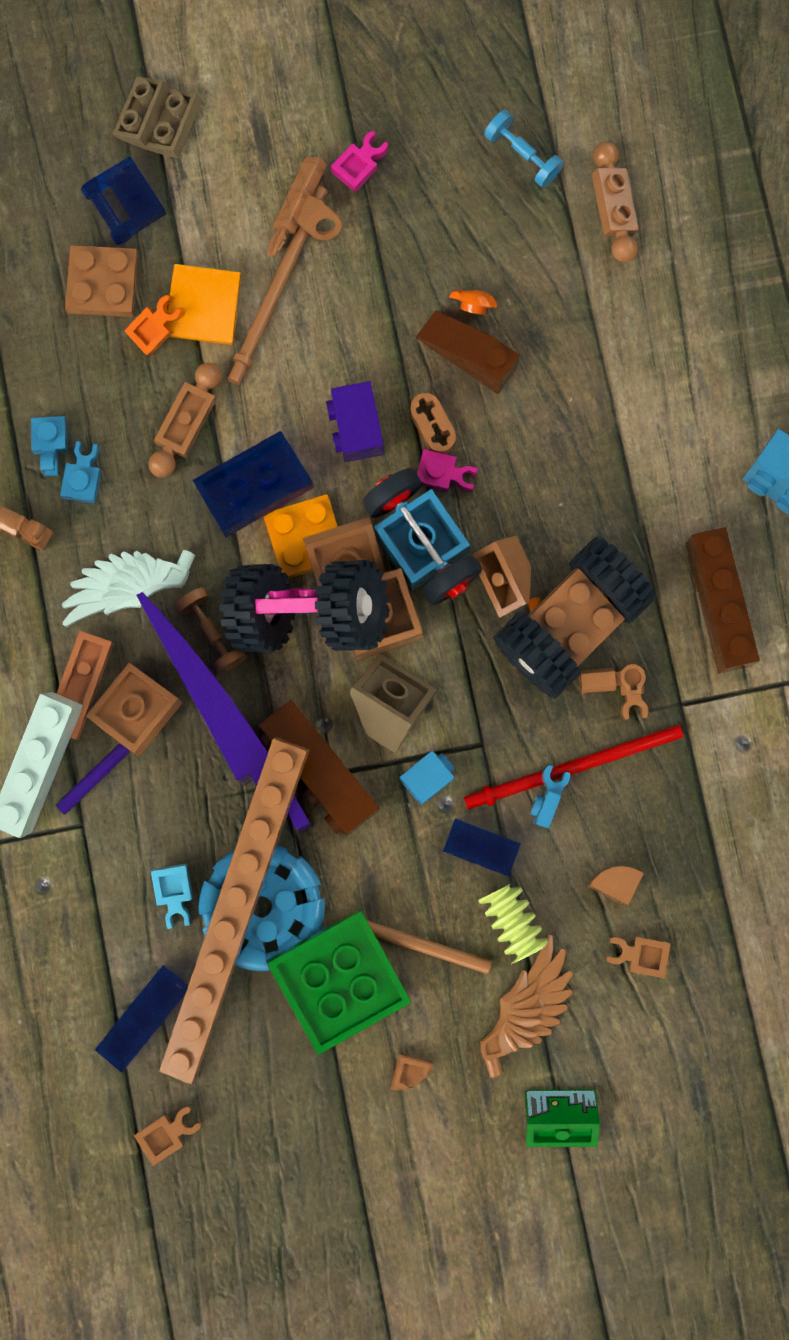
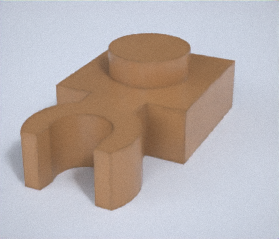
M634 936L633 945L628 946L626 941L621 938L611 937L608 939L609 943L619 945L621 952L615 958L606 956V962L621 964L625 961H630L628 972L665 979L671 943Z
M191 1105L179 1110L175 1121L172 1123L165 1114L134 1135L152 1166H155L185 1145L180 1135L194 1134L202 1127L201 1121L197 1122L194 1126H187L184 1123V1115L193 1109Z

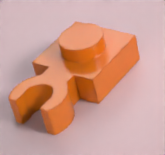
M165 295L159 299L156 312L151 307H146L124 330L147 356H151L173 333L168 326L170 321H178L185 314L183 308L176 309L173 314L168 312L167 306L174 299L171 295Z

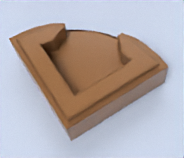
M399 1053L390 1089L406 1090L418 1085L429 1075L434 1062Z

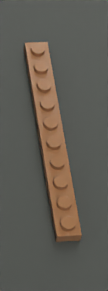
M277 737L273 738L159 1070V1072L191 1085L196 1081L310 750Z

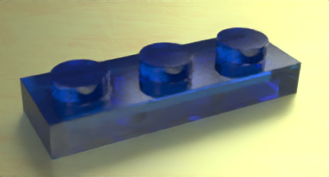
M162 965L95 1048V1051L121 1073L124 1072L185 996L189 984L166 965Z

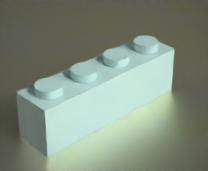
M54 692L39 695L0 792L1 831L17 838H22L33 832L84 705Z

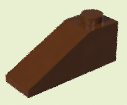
M436 310L416 336V339L497 394H499L518 367L520 355L493 336Z

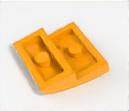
M174 264L170 295L174 299L169 303L168 312L173 314L176 309L183 308L185 314L180 320L170 321L168 324L173 331L170 337L233 345L238 317L237 304L242 279L241 272Z

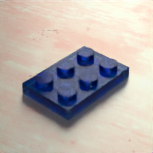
M281 431L192 480L225 538L315 488L313 481Z

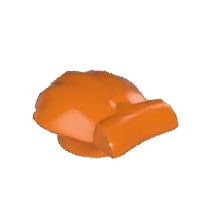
M461 288L451 292L449 298L462 301L460 309L470 313L486 315L488 307L497 308V302L493 296L484 291L464 290Z

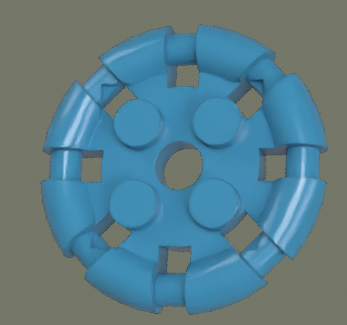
M276 846L259 897H267L271 901L272 910L268 916L263 918L253 913L245 939L249 940L244 950H240L235 965L237 967L251 971H270L266 960L315 934L323 926L325 899H321L318 887L321 885V882L309 863L301 856L298 859L288 853V848ZM235 850L225 855L213 866V874L208 882L204 880L198 910L199 915L203 916L205 928L202 931L205 936L221 892L220 887L224 883ZM280 864L291 871L286 880L275 874ZM305 889L308 903L297 905L294 892ZM295 919L304 924L298 936L288 931ZM276 939L278 951L266 953L264 942Z

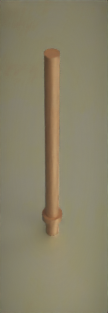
M317 186L312 197L324 202L328 191L322 186ZM298 225L240 352L235 353L232 359L234 365L227 380L235 385H240L246 370L251 369L253 365L252 356L309 235L300 225Z

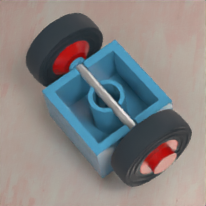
M407 468L393 475H387L378 481L375 487L364 497L362 503L372 518L380 517L392 510L396 511L374 526L375 537L395 567L402 569L405 581L412 591L430 580L423 587L422 592L431 605H436L450 597L455 599L469 589L468 585L481 574L482 569L473 556L465 557L469 554L470 544L432 489L408 504L406 502L422 485L417 473L412 468Z

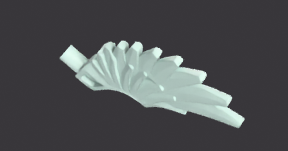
M183 550L177 564L161 559L155 560L147 553L141 554L138 551L133 553L134 556L122 552V558L110 554L108 558L111 562L96 560L95 566L99 569L83 568L82 574L87 577L71 582L70 585L73 589L84 590L72 595L62 603L64 609L76 607L62 622L63 625L69 627L102 611L108 616L126 608H142L143 606L137 597V594L141 592L149 598L154 593L164 589L182 588L189 577V569L196 555Z

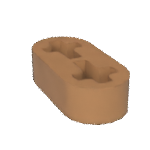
M430 393L418 394L411 402V418L427 449L447 455L455 446V430L436 396ZM421 403H424L427 407L433 406L431 409L432 421L429 422L424 413H417L420 411ZM437 427L442 436H449L446 439L445 446H442L439 442L433 443L435 440L433 428Z

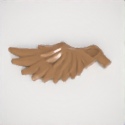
M550 934L546 935L549 941L548 944L539 951L529 972L521 970L514 986L508 993L499 998V1019L493 1030L480 1041L481 1054L486 1062L490 1078L503 1075L499 1057L517 1051V1047L531 1048L533 1043L540 1044L542 1039L539 1036H547L552 1033V1030L547 1027L560 1025V1019L553 1017L567 1010L566 1004L559 1003L565 1001L573 994L571 989L563 990L573 973L568 970L557 978L564 963L566 950L560 949L552 959L553 936Z

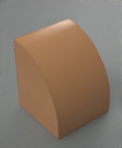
M626 866L612 867L602 870L593 876L588 882L587 887L622 905H629L644 873Z

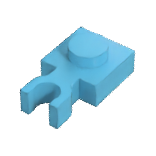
M188 864L152 869L151 876L157 906L165 904L168 906V913L165 917L167 929L174 926L172 916L175 913L183 916L185 926L192 923L190 912L183 902L193 899Z

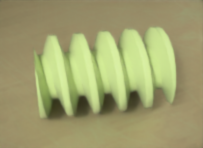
M509 884L478 901L480 904L491 903L492 906L485 912L486 917H498L491 927L493 930L504 929L498 941H510L511 944L504 953L505 955H517V958L511 963L513 964L543 949L549 941L547 938H535L542 928L540 925L529 926V923L536 916L533 912H522L529 902L528 900H516L523 890L521 887L510 888Z

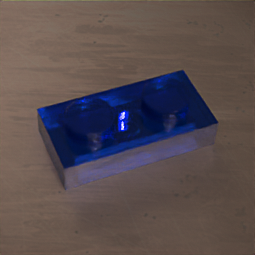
M455 819L443 852L509 877L521 843Z

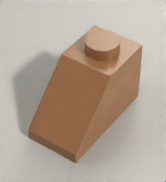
M517 536L495 541L470 555L476 559L482 569L479 576L499 618L529 603L531 565Z

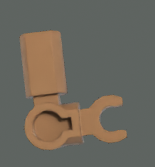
M0 505V530L17 539L21 538L22 541L32 547L44 551L54 532L45 525L33 519L29 521L26 517Z
M630 664L622 667L618 672H615L613 667L580 670L581 674L578 676V683L581 694L615 691L616 686H620L621 696H625V702L620 709L622 719H629V709L632 705L639 708L641 718H647L649 713L648 706L641 698V694H644V682L646 679L645 671L642 667Z

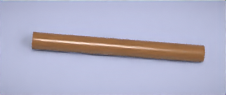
M367 920L378 939L485 974L489 973L491 960Z

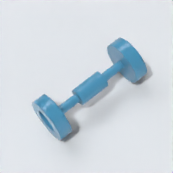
M502 110L489 123L484 136L491 143L496 142L503 135L512 142L511 147L528 162L532 160L541 168L534 181L541 188H545L560 173L564 166V161L557 155H554L544 163L536 155L537 151L520 136L516 138L508 130L514 117L507 110Z

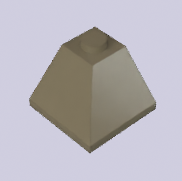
M378 654L351 688L350 695L366 735L396 753L414 728L437 689L385 656Z

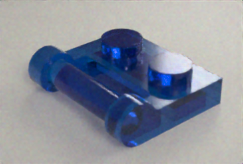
M131 156L92 178L81 188L85 198L93 202L111 230L110 236L116 245L127 242L133 234L166 215L165 208ZM107 187L111 188L130 218L124 223H121L102 194V191Z

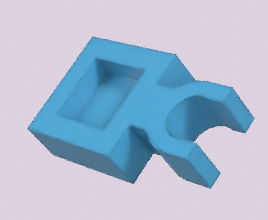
M76 441L74 453L77 457L76 464L66 463L60 496L66 500L96 504L102 471L100 468L92 466L98 459L100 447L98 444H93L91 454L84 456L81 454L83 449L82 443Z

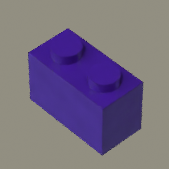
M371 381L331 388L332 400L326 401L329 421L336 420L338 432L332 433L335 452L343 453L344 462L384 455V445Z

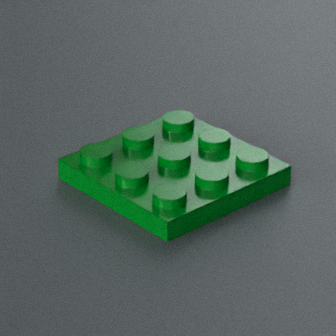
M360 908L266 960L269 969L318 1055L412 1003Z

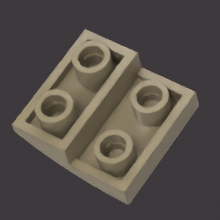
M137 76L113 135L115 138L145 150L179 158L202 99L197 93L171 89L164 81Z

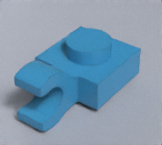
M65 416L31 418V450L34 454H41L40 470L44 471L45 477L58 476V453H68L67 419Z
M547 765L542 772V780L546 786V791H544L542 796L536 795L530 809V814L534 816L532 823L549 829L561 799L562 790L570 780V773L564 772L559 782H553L550 778L553 768L551 765Z

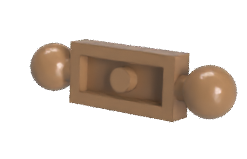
M602 142L593 151V161L599 168L592 173V179L604 236L616 237L611 247L614 258L620 262H629L635 258L638 252V244L631 236L639 231L627 169L615 168V164L619 159V151L613 143Z
M201 364L195 371L196 386L184 382L154 439L156 445L163 447L161 451L153 453L148 462L149 469L154 476L165 478L174 472L176 466L175 454L184 458L187 457L216 401L215 396L208 393V390L216 388L222 379L221 371L215 364Z

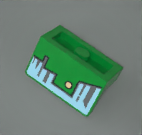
M595 1090L525 1091L526 1147H598L600 1120Z

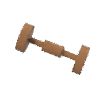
M201 587L180 598L175 603V607L180 615L194 610L201 621L199 623L201 630L210 644H215L222 655L212 665L217 675H222L246 660L247 656L244 652L238 651V648L229 653L221 642L223 637L212 619L210 617L206 618L200 608L209 599L206 590Z

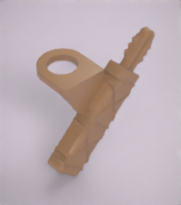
M306 157L302 161L298 174L291 184L288 195L285 197L282 208L275 219L273 228L277 231L271 237L269 245H267L268 256H277L285 244L284 240H287L286 235L295 234L298 225L318 240L332 239L341 231L342 222L339 215L323 201L312 197L327 165L320 157ZM322 219L334 221L333 228L326 232L318 231L316 224Z

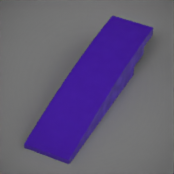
M143 592L137 594L141 605L236 780L243 786L254 781L257 786L268 751L235 703L176 628ZM294 794L288 815L295 828L302 833L313 826Z

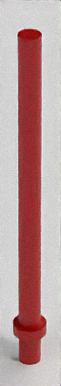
M676 725L554 766L550 773V778L552 781L562 779L564 772L573 775L683 738L680 725ZM543 770L491 788L489 785L483 786L482 791L463 797L467 810L487 804L489 807L495 805L496 800L544 785L542 780Z

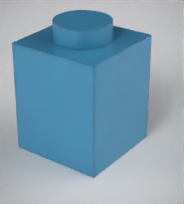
M431 751L400 776V781L422 807L454 780L455 777L451 772L455 768L443 753L437 757Z

